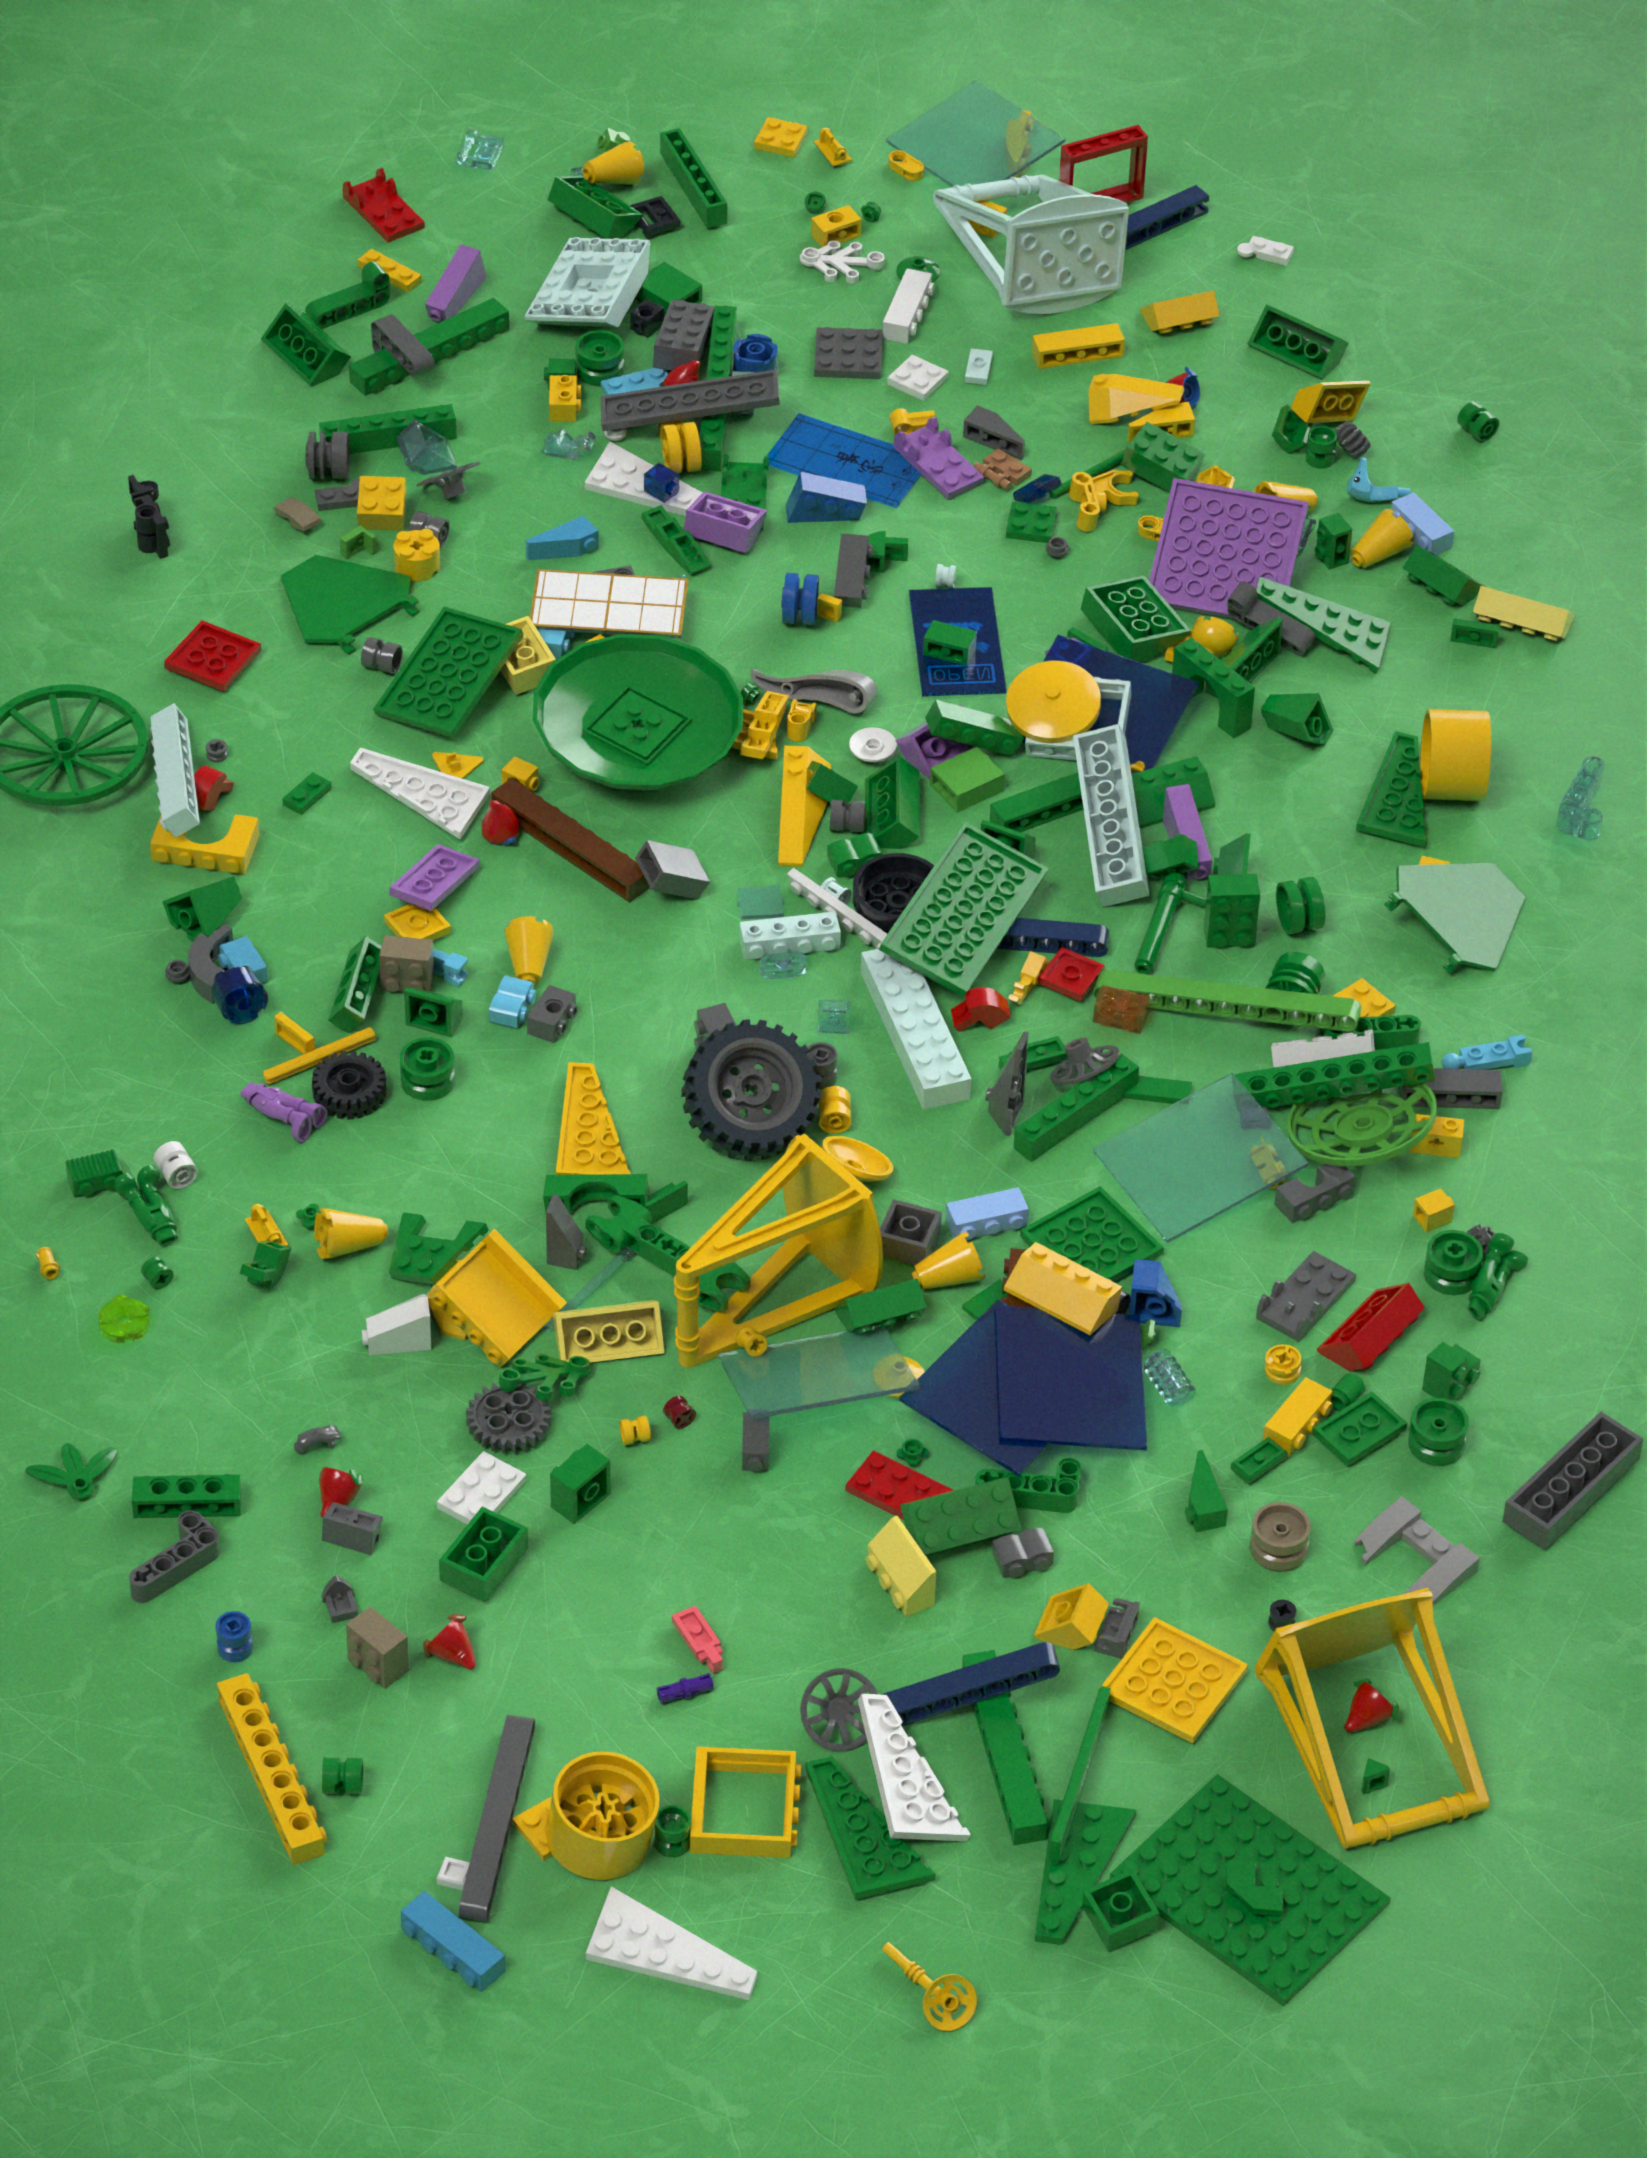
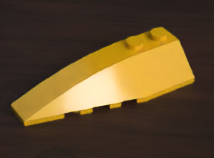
M784 746L778 866H803L810 850L812 839L817 833L819 822L822 821L824 816V810L829 804L828 801L806 789V786L813 775V772L807 769L811 761L821 763L831 769V764L806 746Z

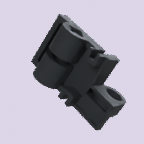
M134 475L128 476L129 493L133 504L137 507L135 509L136 521H133L134 529L137 531L138 549L143 553L156 552L159 559L168 557L170 540L166 530L169 529L167 518L161 515L158 503L155 502L159 497L158 484L150 480L138 482Z

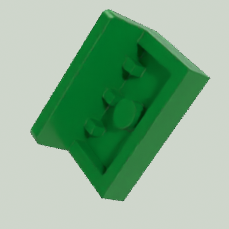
M1287 404L1280 409L1272 436L1289 454L1305 447L1308 433L1312 429L1313 423H1306Z

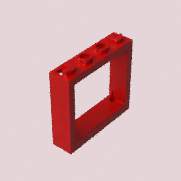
M1139 125L1062 145L1059 181L1073 186L1074 164L1131 148L1128 183L1091 194L1115 198L1125 203L1143 199L1148 136Z

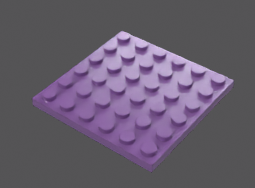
M1173 478L1150 574V583L1172 608L1234 619L1228 613L1227 600L1240 581H1245L1256 588L1259 577L1290 587L1308 510V502Z

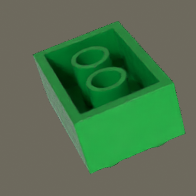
M1146 422L1127 446L1120 466L1170 492L1173 478L1188 481L1194 479L1199 472L1205 453Z
M1257 874L1208 875L1204 917V933L1207 948L1255 946L1260 903Z
M482 1506L439 1559L440 1581L486 1602L528 1549V1527Z

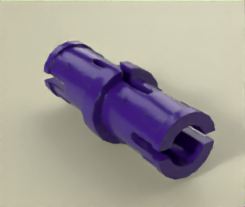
M707 1673L690 1679L681 1678L679 1682L657 1687L656 1691L660 1704H664L681 1698L687 1700L692 1695L714 1690V1685L710 1674Z

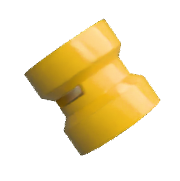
M646 1415L639 1416L636 1420L632 1421L629 1419L619 1421L620 1434L624 1446L632 1445L634 1441L639 1440L641 1442L651 1441L650 1426Z

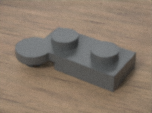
M360 478L353 480L351 485L316 489L315 498L318 511L358 507Z

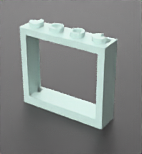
M1093 677L1099 687L1101 698L1122 700L1118 724L1125 736L1131 701V681ZM1026 737V756L1076 760L1074 739L1063 743L1049 744L1037 742Z

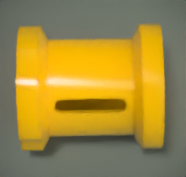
M744 1326L738 1330L735 1336L737 1345L745 1348L750 1356H760L767 1348L766 1338L761 1334H757L753 1327Z

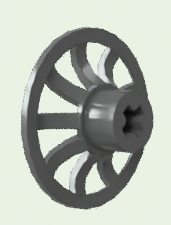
M478 461L457 467L452 471H446L441 473V475L427 478L417 483L416 486L434 483L438 487L441 486L445 499L466 492L462 480L465 471L481 463Z
M1087 1038L1073 1040L1064 1047L1068 1060L1062 1062L1052 1071L1050 1080L1056 1085H1068L1088 1079L1110 1067L1119 1058L1120 1051L1116 1046L1112 1045L1091 1049ZM1105 1049H1108V1050H1109V1051L1106 1052V1053H1102L1103 1050H1105ZM1094 1061L1103 1063L1104 1065L1099 1067L1094 1063ZM1084 1063L1087 1064L1092 1072L1085 1074ZM1077 1066L1078 1076L1076 1078H1072ZM1060 1069L1064 1070L1062 1073L1057 1074Z
M836 1668L821 1673L809 1683L801 1699L800 1714L805 1731L815 1743L830 1750L845 1751L856 1748L867 1741L864 1724L853 1717V1713H861L859 1706L854 1705L853 1702L867 1691L870 1694L878 1695L869 1679L854 1670ZM843 1675L838 1692H834L828 1677ZM850 1676L863 1683L854 1693L846 1695ZM820 1682L827 1693L824 1699L810 1695ZM808 1701L819 1705L821 1711L810 1718L807 1717ZM825 1719L827 1725L824 1733L819 1737L810 1725ZM849 1722L861 1731L863 1735L850 1742L845 1723ZM835 1725L840 1730L842 1744L827 1742Z

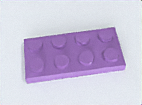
M437 844L390 886L389 895L401 901L417 905L422 909L432 911L479 868L480 859Z

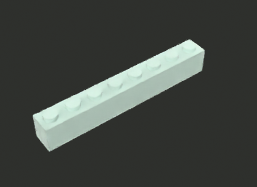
M173 703L150 717V731L153 736L151 743L154 747L153 758L156 763L154 769L157 773V779L155 781L159 790L157 792L160 800L158 808L162 817L160 823L166 831H170L176 838L199 825L200 821L187 718Z

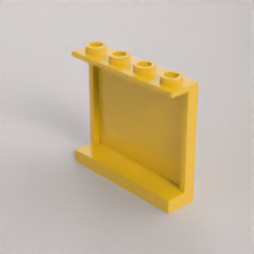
M495 1228L427 1293L433 1303L450 1317L452 1323L459 1326L468 1335L469 1340L473 1344L478 1345L487 1358L499 1368L553 1317V1312H558L567 1303Z

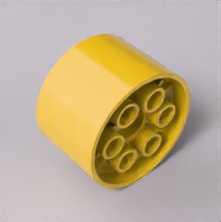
M1427 709L1423 721L1420 753V779L1423 799L1484 801L1488 790L1491 764V723L1489 712Z
M613 1752L587 1753L566 1764L555 1780L545 1828L547 1845L554 1858L570 1872L594 1880L615 1879L635 1870L643 1862L649 1851L659 1809V1792L651 1774L635 1760ZM563 1805L571 1811L561 1809L560 1806ZM630 1805L632 1807V1809L625 1811V1808Z

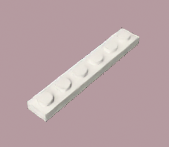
M792 868L787 873L790 883L789 887L796 895L801 894L813 907L816 908L818 906L824 913L836 912L838 921L848 932L853 931L865 944H871L876 949H879L887 933L795 868Z

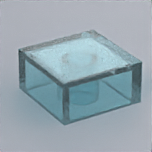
M819 1000L818 1032L849 1034L850 1002Z

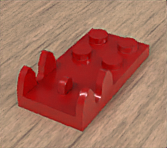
M383 168L376 170L375 178L353 187L350 181L343 183V198L387 243L425 228L424 220L397 194L394 179L390 178L386 182Z

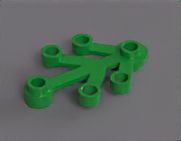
M538 1354L535 1358V1363L528 1362L522 1358H516L512 1362V1369L500 1371L498 1383L503 1391L513 1392L519 1384L544 1380L542 1385L537 1387L536 1398L541 1401H548L552 1398V1388L558 1378L568 1375L565 1381L560 1382L559 1393L570 1397L575 1394V1384L578 1379L590 1375L591 1366L589 1360L582 1356H573L569 1359V1362L552 1358L546 1354Z

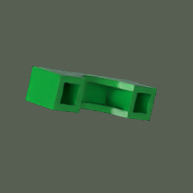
M647 1174L546 1175L543 1193L545 1213L553 1194L559 1196L570 1214L575 1208L585 1202L592 1200L608 1201L612 1195L633 1200L644 1206L649 1200Z

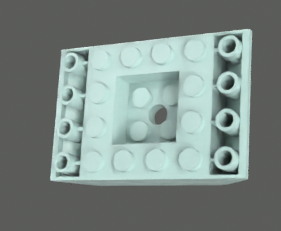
M569 238L525 314V320L538 325L619 327L648 274L650 240Z

